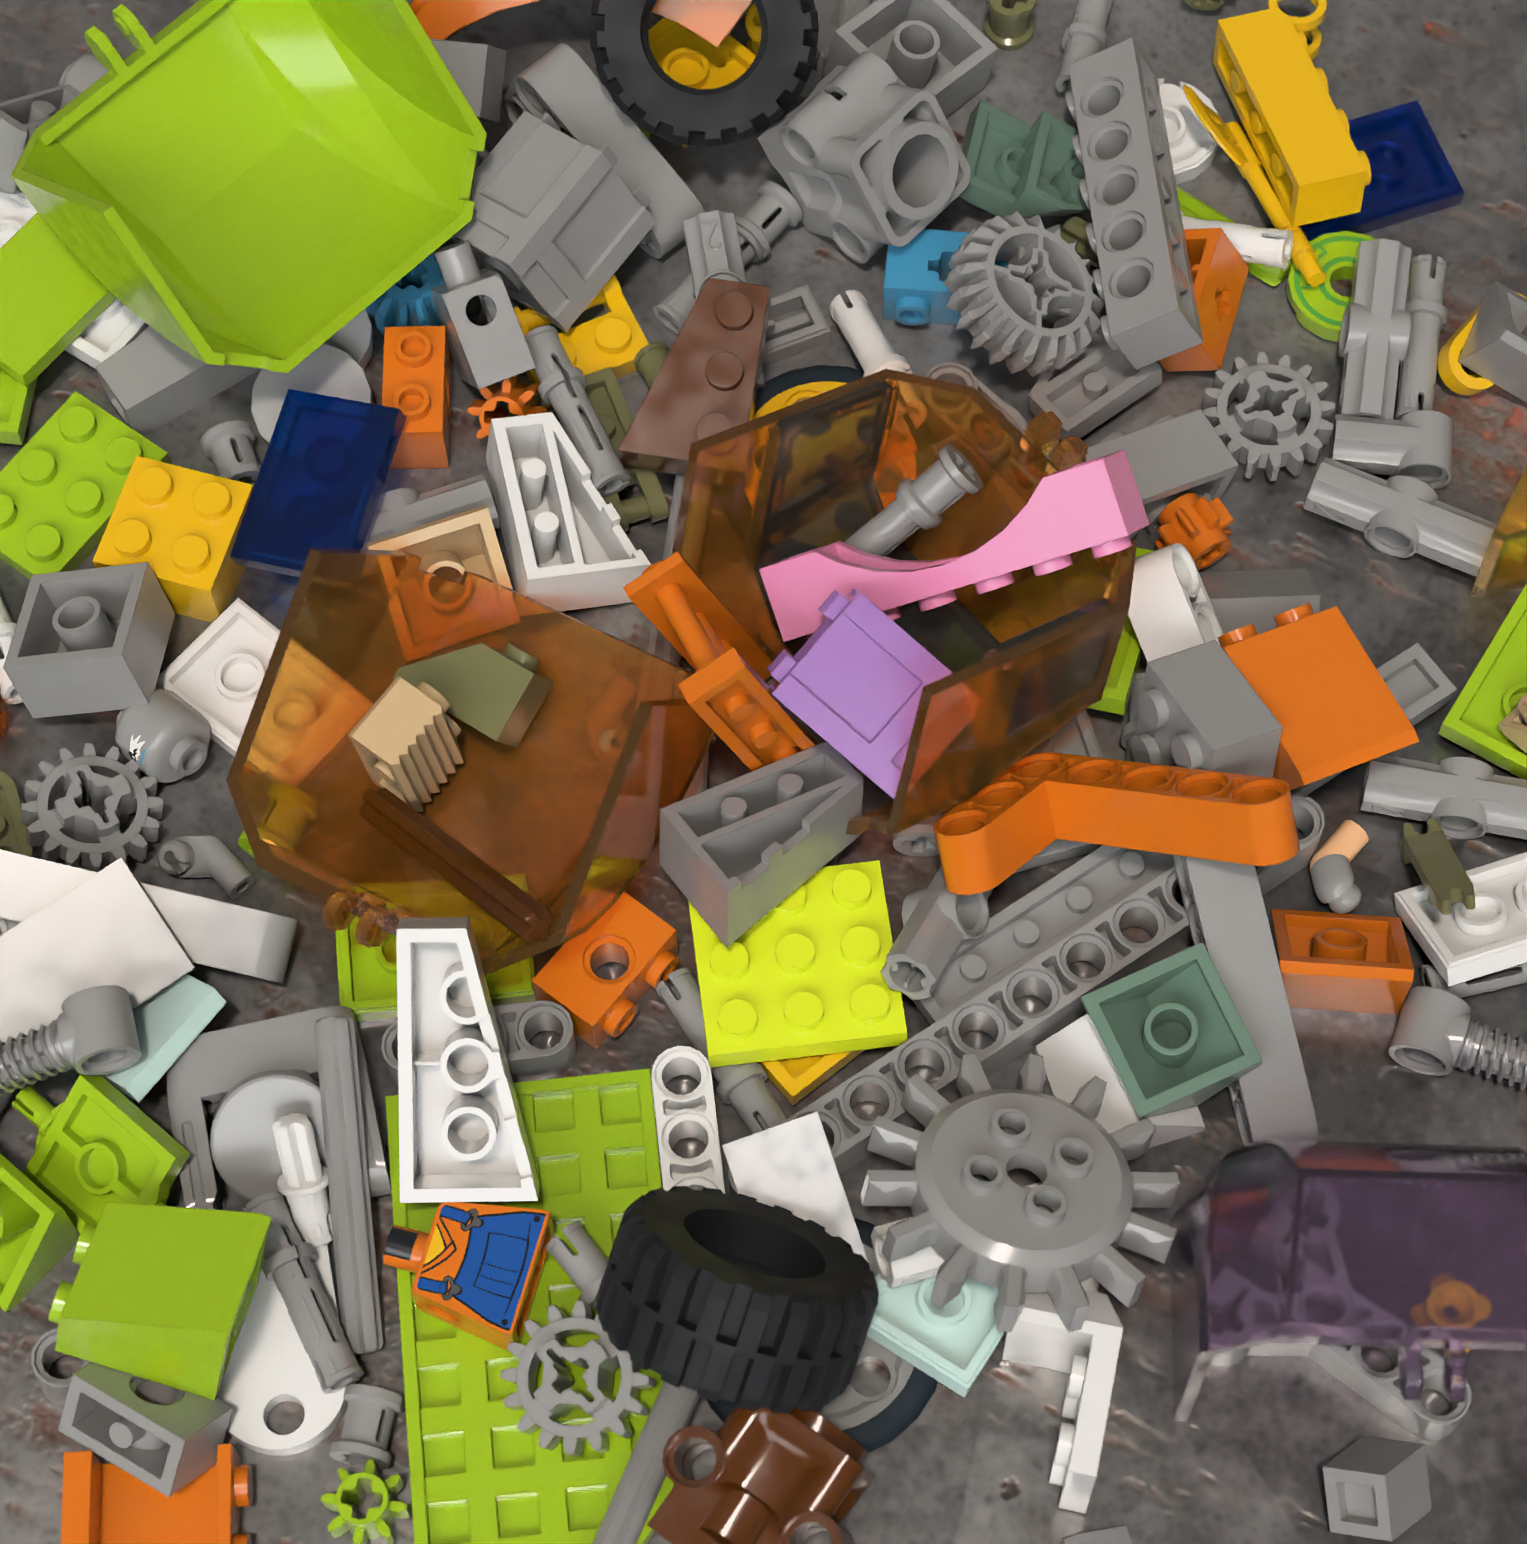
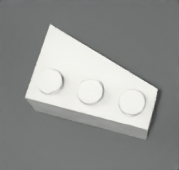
M548 412L491 419L486 462L521 617L631 603L632 601L628 598L623 587L641 576L651 563L641 549L636 550L620 526L621 517L612 503L606 504L590 480L591 471L554 414Z

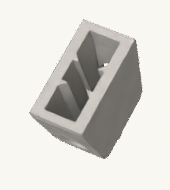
M469 240L457 242L435 251L434 254L445 283L430 289L441 325L446 326L449 348L460 379L477 389H481L536 368L500 274L489 269L479 270ZM479 296L481 302L480 309L473 317L468 318L466 305L472 297Z

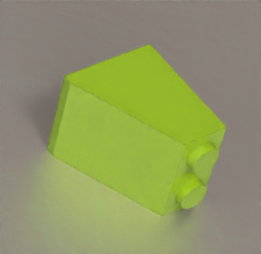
M106 1202L97 1226L86 1223L79 1236L72 1263L81 1266L74 1283L61 1281L55 1294L48 1321L58 1324L55 1351L215 1401L258 1285L272 1217L253 1212Z

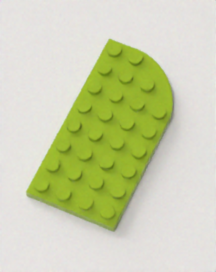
M650 1068L513 1083L540 1183L538 1201L466 1203L549 1211L555 1230L554 1236L557 1235L560 1240L563 1239L575 1256L578 1254V1251L562 1232V1229L575 1221H580L587 1234L606 1258L609 1259L625 1209L649 1191L662 1188ZM399 1095L385 1096L393 1224L429 1233L437 1208L441 1202L400 1203ZM548 1254L528 1318L544 1327L550 1324L548 1319L549 1306L556 1305L562 1308L568 1318L572 1317L576 1301H579V1296L581 1295L580 1290L552 1255ZM396 1268L414 1544H592L664 1381L661 1380V1375L651 1369L643 1370L639 1367V1373L649 1376L656 1381L655 1387L638 1391L637 1399L643 1402L649 1408L647 1415H638L632 1412L628 1414L625 1420L633 1433L628 1439L610 1431L607 1433L609 1451L604 1453L595 1451L589 1444V1441L585 1440L580 1457L570 1456L565 1453L563 1437L552 1451L538 1446L542 1428L531 1434L520 1432L516 1426L526 1411L524 1409L513 1410L507 1408L503 1401L510 1394L517 1392V1384L501 1378V1370L517 1368L520 1358L514 1356L509 1351L418 1309L411 1293L416 1273ZM595 1309L592 1310L593 1320L597 1316ZM525 1328L520 1344L526 1346L531 1337ZM574 1333L562 1339L571 1347H584L591 1339L596 1341L600 1336L592 1333ZM563 1359L564 1363L570 1368L568 1373L574 1381L570 1388L594 1398L586 1389L588 1384L583 1378L586 1369ZM541 1360L536 1372V1390L542 1386L544 1363ZM620 1367L613 1372L612 1394L615 1398L618 1395L621 1384ZM574 1409L565 1418L560 1416L556 1421L564 1425L573 1426L590 1423L595 1419L584 1410ZM667 1474L636 1544H648L656 1533L647 1524L675 1486Z

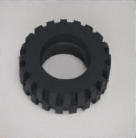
M593 0L590 12L592 14L591 31H589L590 46L596 63L595 68L602 84L606 87L614 103L638 126L653 135L673 143L699 147L723 146L742 141L760 133L775 123L796 101L805 87L814 66L818 49L819 30L818 11H816L814 0H752L757 8L761 22V42L757 55L750 67L738 79L725 86L713 89H696L682 85L670 78L656 62L649 44L648 24L652 9L657 0Z
M673 1186L668 1191L662 1188L651 1190L625 1209L595 1300L597 1304L596 1311L603 1332L608 1333L610 1342L618 1351H627L630 1355V1361L643 1370L651 1369L661 1375V1380L677 1388L681 1385L698 1392L697 1396L717 1402V1399L735 1403L737 1408L755 1411L757 1407L769 1408L772 1413H790L795 1408L800 1409L802 1412L816 1410L822 1405L826 1406L845 1392L846 1387L851 1382L874 1316L879 1292L874 1272L870 1271L869 1263L861 1254H854L852 1246L839 1236H831L825 1232V1227L810 1219L805 1221L792 1215L793 1211L778 1205L772 1207L757 1202V1198L742 1194L737 1196L728 1195L719 1189L706 1187L699 1191L692 1190L688 1186Z

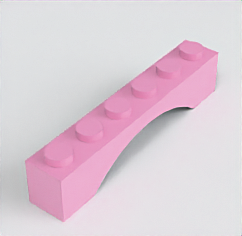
M1123 449L1064 468L1042 478L1027 505L1001 533L971 553L935 561L897 560L867 553L844 542L837 541L782 559L759 569L782 639L785 642L807 635L808 639L827 618L818 608L834 590L845 597L854 588L890 619L895 620L901 617L899 606L917 601L920 611H927L957 600L954 589L973 583L977 594L989 592L1014 583L1012 571L1031 565L1035 576L1044 575L1072 565L1070 553L1091 547L1094 558L1124 550L1132 546L1129 535L1150 524L1126 451Z

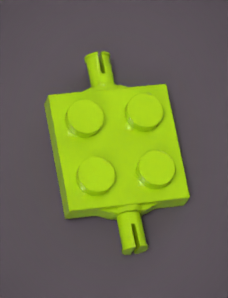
M80 1074L65 1101L56 1108L31 1085L25 1087L16 1095L15 1098L18 1100L12 1102V1107L38 1128L34 1154L24 1169L23 1174L64 1209L80 1234L86 1223L97 1226L106 1202L167 1206L170 1187L191 1153L101 1075Z

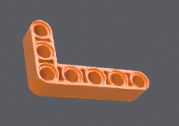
M1056 752L1035 753L1013 762L939 818L933 828L946 889L957 895L979 894L993 889L1056 839L1252 866L1279 864L1290 860L1300 851L1290 787L1284 780Z

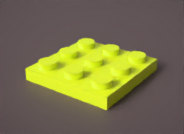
M880 860L822 867L727 948L688 901L710 1068L893 1047L907 1041V1026L901 992L890 989L880 973L886 963V956L893 946Z

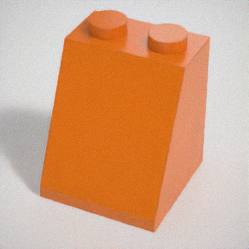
M1307 603L1274 616L1277 628L1258 634L1253 623L1217 637L1222 649L1283 727L1272 778L1286 781L1289 784L1290 790L1420 742L1414 727L1337 606L1314 614L1311 604Z

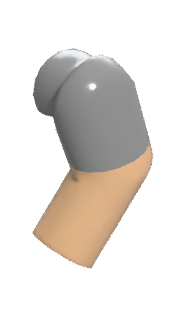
M1344 820L1314 854L1309 867L1316 896L1320 902L1328 903L1330 909L1337 914H1346L1355 909L1362 897L1361 889L1354 884L1355 878L1350 862L1368 843L1369 837L1361 826L1351 820Z

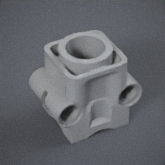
M870 51L862 52L847 67L837 65L816 85L806 100L790 113L778 119L757 138L770 163L782 176L792 196L800 205L803 211V218L801 220L807 231L832 238L845 255L858 263H866L885 244L895 247H903L908 244L967 188L971 179L969 163L934 94L928 90L900 85L896 74L885 60Z

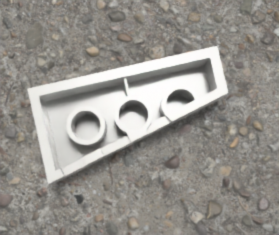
M401 918L396 929L400 1203L538 1201L540 1183L470 918Z

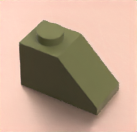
M510 642L506 644L503 651L484 643H479L399 667L392 678L395 680L397 677H402L414 687L421 681L427 683L449 702L451 707L447 710L448 713L491 739L516 748L554 683L553 680L536 671L541 662L539 658Z

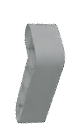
M560 43L513 78L503 99L505 112L512 124L516 122L524 111L540 119L545 113H548L561 128L559 131L585 145L587 143L598 150L603 143L608 145L619 159L612 168L632 192L638 186L651 200L646 208L657 222L639 243V246L646 253L659 259L685 240L683 221L694 217L697 213L704 212L701 203L636 123L614 103L606 87L571 47Z

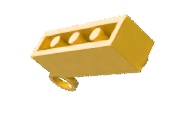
M1268 0L1266 10L1217 20L1213 64L1292 227L1359 213L1361 211L1364 188L1371 182V168L1368 157L1363 150L1357 151L1350 137L1349 123L1344 110L1341 108L1336 109L1329 96L1328 81L1323 69L1320 67L1315 68L1312 62L1319 54L1322 36L1317 26L1325 18L1326 0H1309L1315 5L1316 11L1305 17L1289 16L1283 13L1278 7V3L1282 0ZM1306 36H1307V37L1310 39V41H1311V44H1310L1309 46H1308V44H1307Z

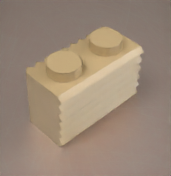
M397 677L347 736L351 738L350 741L356 748L355 751L361 758L360 760L364 763L363 766L366 767L365 770L371 777L370 779L380 788L388 789L417 812H423V803L432 802L431 793L440 792L439 784L448 782L447 774L456 773L455 764L464 763L463 753L456 740V737L461 733V729L454 720L445 714L451 706L436 689L422 681L414 687L402 677Z

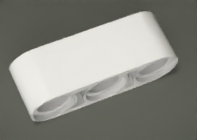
M1175 543L1118 565L1116 568L1117 588L1147 662L1212 640H1216L1219 644L1217 637L1224 634L1197 567L1185 546Z
M675 1046L666 1049L654 1062L651 1076L663 1189L668 1191L673 1186H688L692 1190L701 1191L703 1187L719 1189L725 1194L712 1072L709 1062L700 1051L690 1046ZM680 1075L691 1076L700 1083L693 1092L685 1095L674 1094L666 1088L667 1083L672 1078ZM688 1137L697 1138L703 1141L707 1147L697 1157L691 1159L682 1158L672 1151L674 1145L681 1139Z

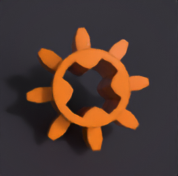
M515 375L503 380L499 386L494 383L479 389L486 400L478 399L473 401L467 410V413L479 416L481 428L478 430L476 437L480 439L487 435L489 436L491 419L507 417L506 409L498 407L501 401L507 402L509 412L517 416L547 413L548 409L536 406L534 394L538 390V383L527 387L525 384L516 381L517 377Z
M1187 493L1169 503L1158 517V521L1162 526L1157 531L1161 537L1155 541V544L1159 549L1175 543L1182 544L1190 553L1197 570L1204 569L1218 561L1231 546L1228 536L1232 532L1228 526L1235 520L1218 497L1208 502L1205 496L1199 498L1196 493Z

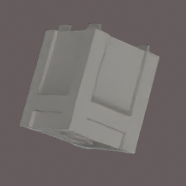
M524 111L474 171L469 200L475 202L472 220L454 234L451 240L454 243L469 240L479 270L489 269L498 272L509 297L567 332L657 221L646 208L651 200L644 191L636 186L631 192L612 168L619 159L608 145L603 143L599 150L587 143L585 145L559 131L561 128L550 114L545 113L540 119Z

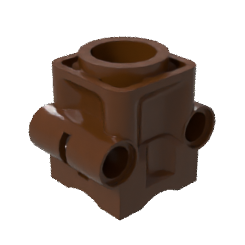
M734 1407L717 1433L703 1426H687L677 1430L668 1439L663 1450V1466L667 1476L675 1486L647 1526L671 1544H806L807 1539L820 1531H829L832 1544H854L852 1536L841 1524L874 1479V1476L860 1464L868 1451L814 1410L802 1412L800 1409L795 1408L790 1413H772L769 1408L757 1407L753 1411ZM714 1449L716 1464L713 1471L703 1479L694 1480L692 1465L695 1458L705 1450Z

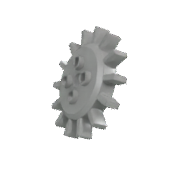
M976 1053L965 1054L962 1057L956 1079L957 1089L962 1098L953 1103H949L918 1074L907 1080L901 1106L925 1127L924 1132L879 1115L875 1120L867 1150L912 1167L911 1170H867L861 1192L862 1206H910L913 1217L900 1221L888 1228L881 1253L890 1263L931 1246L945 1260L939 1266L930 1299L931 1302L941 1308L960 1293L963 1284L969 1277L998 1288V1295L994 1304L997 1330L1012 1331L1022 1312L1025 1303V1293L1043 1292L1050 1293L1056 1311L1067 1331L1081 1330L1090 1306L1088 1296L1081 1282L1090 1277L1095 1278L1121 1303L1129 1308L1137 1302L1146 1276L1117 1251L1118 1246L1165 1263L1177 1231L1176 1228L1131 1212L1132 1208H1171L1180 1185L1178 1172L1130 1171L1127 1161L1147 1153L1156 1127L1149 1118L1108 1133L1102 1125L1094 1120L1099 1114L1107 1082L1097 1076L1093 1077L1079 1089L1072 1103L1043 1094L1042 1090L1046 1080L1044 1059L1041 1055L1029 1054L1019 1073L1016 1089L993 1090ZM1015 1168L1027 1169L1035 1173L1042 1184L1034 1187L1020 1186L1010 1179L1007 1171ZM982 1174L991 1181L982 1182L975 1179L972 1175ZM1039 1204L1046 1205L1054 1212L1046 1213L1039 1210L1036 1206Z

